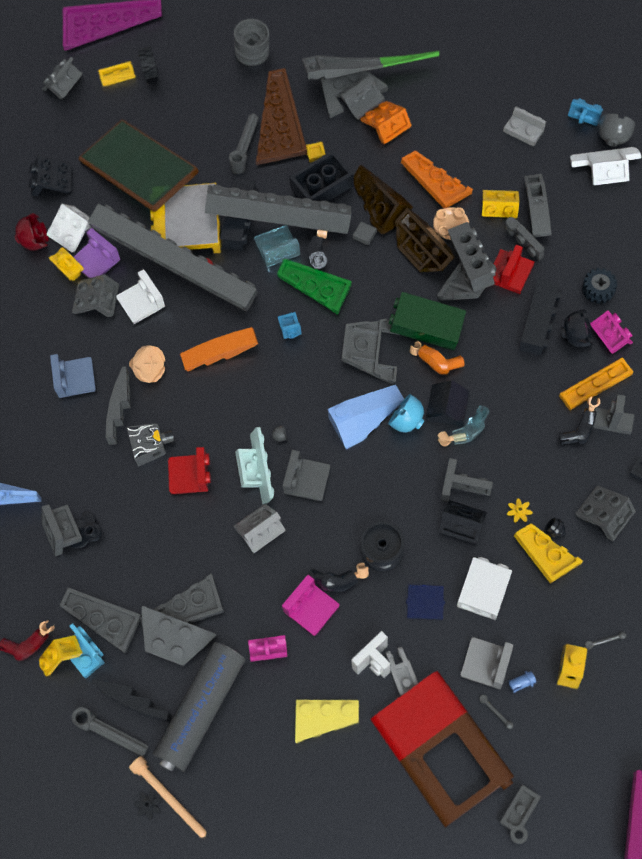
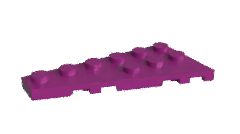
M137 0L63 7L64 51L162 16L161 0Z

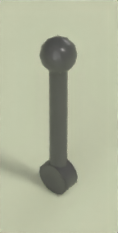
M622 631L618 635L595 642L587 641L585 648L590 650L593 646L619 638L623 640L626 638V633Z
M481 695L479 698L480 703L486 704L505 723L507 729H512L513 723L508 721L488 701L486 695Z

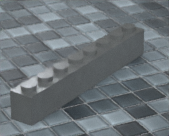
M208 185L205 213L348 234L351 206L343 203L333 204L327 201H313L309 198L299 199L289 195L279 196L274 193H259L255 190L246 191L235 187L226 188L220 185Z

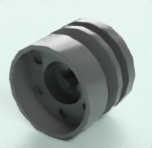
M243 20L234 29L235 56L242 64L256 66L262 64L269 55V30L267 25L260 20Z

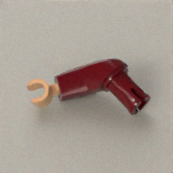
M49 620L44 621L27 640L20 643L3 638L0 641V651L14 655L16 660H25L42 646L49 636L48 633L52 632L55 626H51L48 630L46 624Z

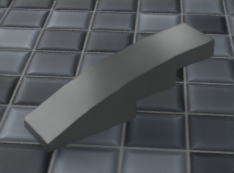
M126 366L122 367L109 401L106 418V439L109 445L117 444L116 427L124 426L123 409L131 408L130 374Z

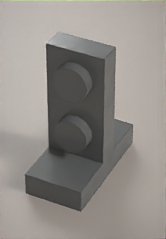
M617 395L616 400L611 402L610 409L608 410L595 408L597 414L593 428L631 435L634 414L623 413L626 396Z
M449 458L441 501L449 502L451 488L490 496L493 482L486 478H471L467 474L456 475L457 460Z

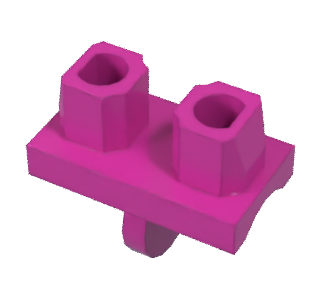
M285 635L248 640L251 662L288 657Z

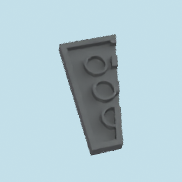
M69 587L60 603L62 609L126 654L140 623V617H142L140 614Z

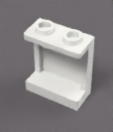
M473 557L457 607L496 620L512 570H509L503 564L495 565L489 563V560L486 558Z

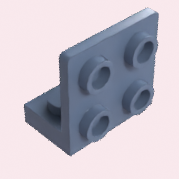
M58 354L50 355L54 390L59 398L96 391L91 357L64 362V360L59 358Z

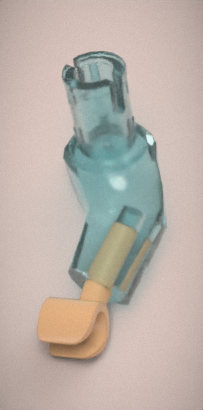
M479 406L474 417L467 421L465 427L453 430L452 436H448L445 431L438 434L440 444L445 447L451 441L454 442V445L473 441L485 428L484 421L490 413L489 409L485 406L482 409V406Z

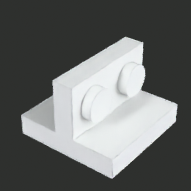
M382 631L352 659V669L357 674L369 664H371L370 669L377 676L381 674L385 678L390 673V663L380 654L387 647L388 637Z

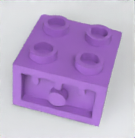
M91 228L86 232L89 243L74 256L84 268L82 273L88 278L105 274L120 260L117 249Z

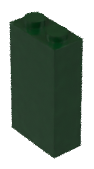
M405 292L401 293L400 298L396 297L393 306L396 312L395 314L391 313L388 323L392 325L390 332L455 350L466 310Z

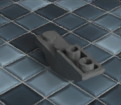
M542 174L524 176L533 237L551 235V224Z

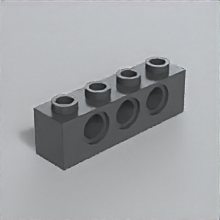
M465 222L448 229L452 245L473 291L476 292L494 285L493 276H496L493 266H488L487 264L490 261L486 252L482 253L484 249L481 241L476 240L478 236L475 228H471L469 223Z

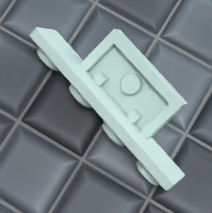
M256 427L250 434L252 449H237L235 454L241 488L259 487L262 504L267 505L273 499L274 489L271 487V472L267 466V452L263 444L264 435L261 433V428Z

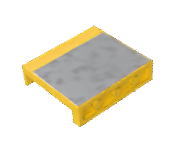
M217 184L184 185L156 212L151 210V220L154 221V225H151V230L161 234V237L165 240L169 238L177 243L176 246L180 248L186 247L190 250L213 248L214 254L221 253L219 215L205 213L208 185L213 186ZM171 187L153 188V195H150V201L154 203Z

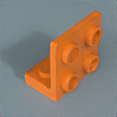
M388 101L382 102L377 108L368 111L361 118L363 123L376 128L379 139L383 144H386L412 126L406 109Z

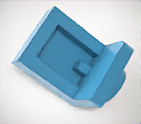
M295 312L278 316V322L284 339L295 338L302 334Z

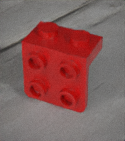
M197 447L196 455L169 458V491L171 494L208 491V483H211L210 471H207V465H210L209 453L206 454L204 447Z

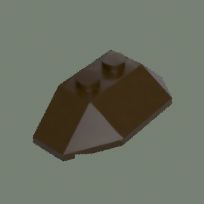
M406 208L395 221L397 227V248L419 272L443 271L455 258L446 242L426 221L409 208Z

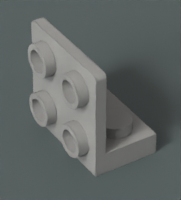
M472 637L461 677L501 689L513 644L505 642L504 647Z

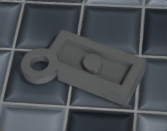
M524 785L520 787L500 821V824L511 830L510 838L516 844H522L527 840L528 833L524 825L541 796ZM516 831H521L523 833V837L521 839H517L515 837Z

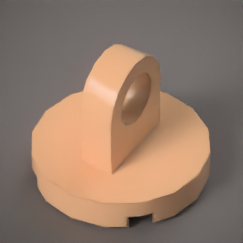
M146 345L137 350L135 356L130 360L129 366L140 381L153 383L158 381L165 371V356L158 347Z

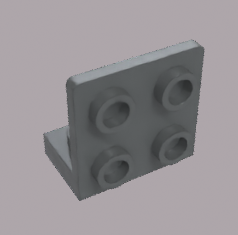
M105 274L79 281L72 313L79 314L96 309L107 317L113 316L119 284Z
M292 450L283 482L284 494L322 501L331 468L330 465L301 459L300 451Z
M596 486L578 509L576 516L600 526L607 539L614 541L636 511L629 497L601 486Z

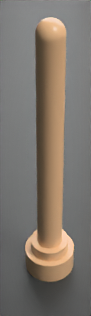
M142 756L138 757L130 765L129 769L134 774L142 775L199 837H205L207 834L206 830L148 770L147 761Z

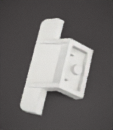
M629 147L575 154L570 157L572 167L585 165L591 167L592 185L629 181L628 160L641 158V153L637 148Z

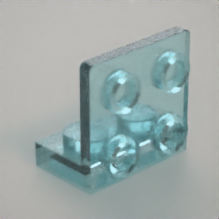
M287 225L254 237L266 267L283 262L284 259L288 260L300 255L297 238L293 239Z

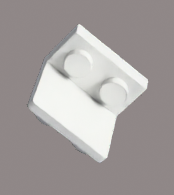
M62 204L47 232V236L70 252H75L85 231L91 229L87 222L90 217L74 206Z
M144 269L138 272L140 278L138 284L116 296L133 324L165 307L162 295Z

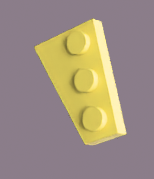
M296 700L295 743L359 723V700Z

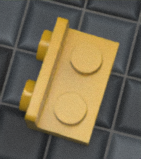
M483 190V217H518L519 191Z

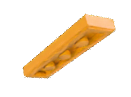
M622 357L561 392L559 397L567 408L572 410L586 402L589 397L592 396L593 398L631 376L633 370Z

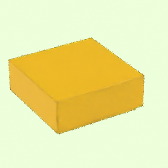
M322 142L306 145L309 163L325 155Z

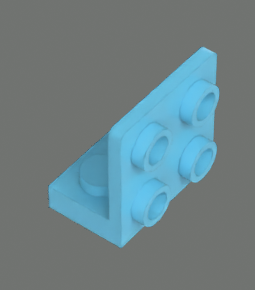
M72 623L69 626L75 632L83 653L80 657L70 660L86 679L105 663L101 658L104 654L91 641L92 639L81 626L76 627Z

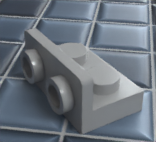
M515 107L513 115L505 125L503 132L534 146L544 132L546 121L528 113L524 109Z

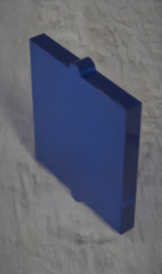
M408 585V599H406L408 604L407 618L443 620V605H445V601H443L444 586Z

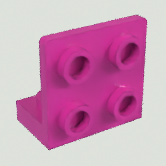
M307 575L284 602L282 608L285 614L313 636H316L339 608V603L315 585L314 579Z

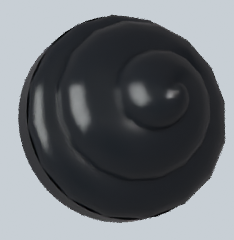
M552 518L546 524L545 530L550 537L566 536L564 522L561 519Z

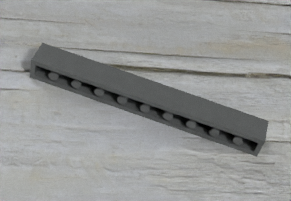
M98 203L87 221L91 228L246 312L258 294L253 283L239 280L240 277L232 272L230 274L223 271L224 268L218 264L213 266L208 263L205 257L201 255L197 257L192 254L190 249L176 246L177 243L169 238L167 240L163 239L161 234L155 230L150 232L145 229L142 223L130 221L127 215L115 213L114 209L106 204L102 206Z

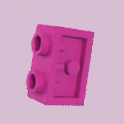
M608 310L590 323V325L609 351L614 354L627 343L631 345L633 341L630 338L633 335L627 327L624 329L619 323L622 321L616 313L612 315Z

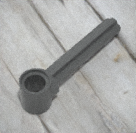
M254 113L248 117L237 149L229 155L230 170L235 174H241L246 169V152L259 119Z
M84 707L74 710L72 721L79 729L86 732L92 730L139 756L146 754L148 750L147 744L96 718V714ZM81 714H87V721L82 724L78 723V717Z

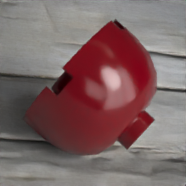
M34 213L21 218L15 228L17 243L32 251L47 247L46 241H49L48 231L44 223H39L37 220L39 217Z

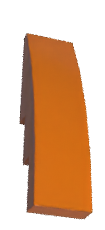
M250 327L212 339L182 352L180 355L185 370L189 372L203 364L209 366L222 358L228 360L258 345L254 329Z

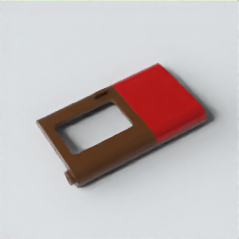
M438 671L426 677L371 719L378 732L445 828L500 787L505 790L514 783L511 779L515 776ZM453 733L459 735L490 779L488 785L461 805L453 803L423 759L425 753Z

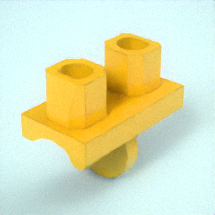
M63 247L55 255L49 257V260L69 280L74 281L81 275L80 272L84 270L83 266Z

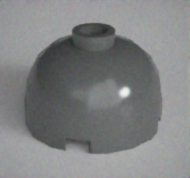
M605 114L599 123V134L609 146L626 143L632 137L635 129V122L626 116H624V119L618 118V114Z

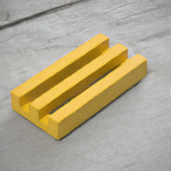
M131 61L98 70L103 87L135 78Z

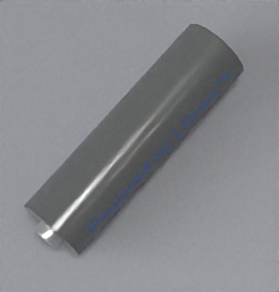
M216 642L212 645L152 753L161 760L160 765L172 771L175 767L185 772L245 662V658L233 649Z

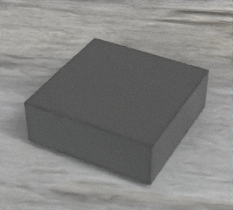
M360 222L353 234V239L369 245L377 232V228Z

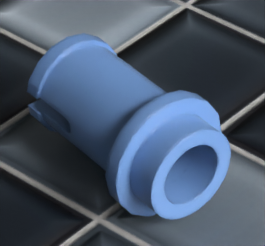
M525 671L523 675L508 680L512 692L515 693L525 687H533L536 679L531 671Z

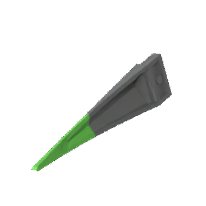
M439 51L375 58L318 55L303 58L302 62L308 79L316 80L323 76L325 80L439 56Z

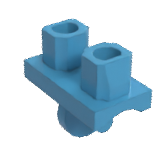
M573 99L568 116L578 119L580 124L587 122L597 126L603 109L597 104H587L583 99Z

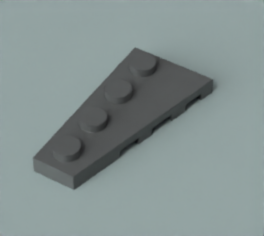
M212 573L201 582L193 584L188 590L177 594L167 603L161 604L154 609L190 624L224 612Z

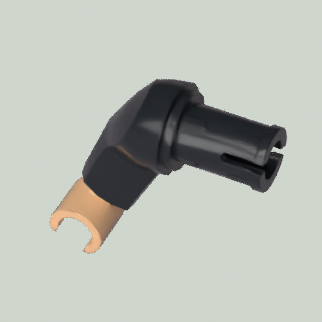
M317 230L316 236L313 235L307 247L310 263L317 269L323 268L327 263V258L322 251L323 238L326 239L327 231Z
M592 396L588 398L589 408H585L576 431L559 433L561 445L575 442L584 444L588 441L597 411L594 409L600 404L599 398L596 405L591 404Z
M359 563L356 565L357 572L355 573L349 570L337 575L331 572L322 573L311 569L308 575L314 579L315 583L321 585L323 590L342 592L358 583L357 578H367L369 571L368 567H365V563Z

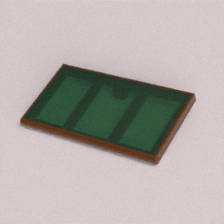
M123 119L79 157L81 163L153 212H156L199 173L196 166Z

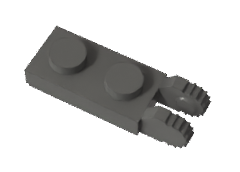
M514 217L506 219V231L508 234L515 236L516 241L527 248V252L531 257H535L538 261L544 258V247L530 232L515 220Z

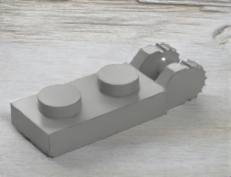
M399 647L397 652L402 663L395 665L392 653L388 651L385 654L390 663V671L399 695L402 696L417 685L418 682L403 648Z

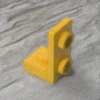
M76 636L53 640L41 655L39 666L45 676H50L61 661L77 658L82 655L83 652Z

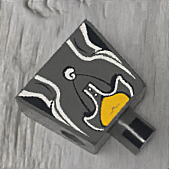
M156 423L127 427L134 459L138 466L165 455L164 444L175 441L172 430L161 433L159 425Z

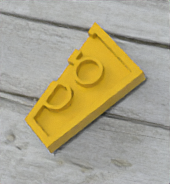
M531 523L514 534L516 540L550 584L583 562L580 558H575L568 553L565 547L557 545L551 540V537Z

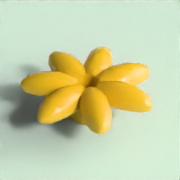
M518 498L516 505L513 503L508 504L512 510L507 512V515H515V523L520 518L527 522L526 515L533 514L531 510L527 509L529 502L522 505L521 500Z

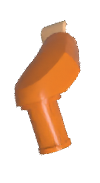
M419 341L415 342L414 347L410 346V353L412 355H419L422 360L441 375H447L450 370L464 367V359L461 355L445 359L437 350L427 345L422 346Z

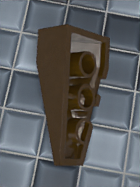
M363 165L358 167L354 174L356 191L364 201L363 206L369 212L371 224L381 234H385L396 227L395 221L405 209L409 208L412 210L413 206Z

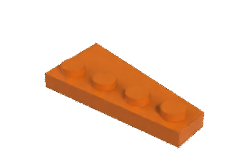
M413 151L401 159L404 167L443 208L454 205L473 192L472 188L469 186L466 188L460 184V180L457 178L453 179L447 175V171L435 167L432 161L417 151Z

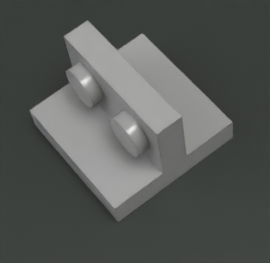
M266 504L233 526L253 553L286 531L279 520L281 518L278 513Z

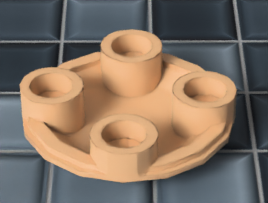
M448 207L437 211L433 226L440 237L450 240L448 229L465 222L469 223V220L462 208Z

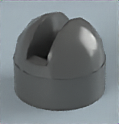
M283 425L274 428L272 431V437L275 441L287 440Z

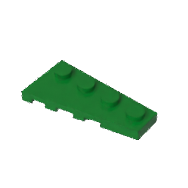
M287 259L283 260L277 273L280 279L337 315L352 285L349 280Z

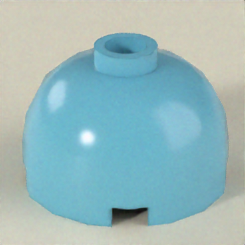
M409 394L401 402V406L398 410H395L388 422L393 429L404 433L411 432L414 428L419 429L424 423V419H422L424 415L422 403L415 396Z

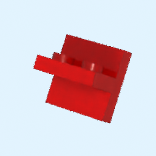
M516 245L514 250L509 252L500 249L494 262L497 270L496 276H493L494 285L521 294L535 263L532 260L521 257L523 247Z

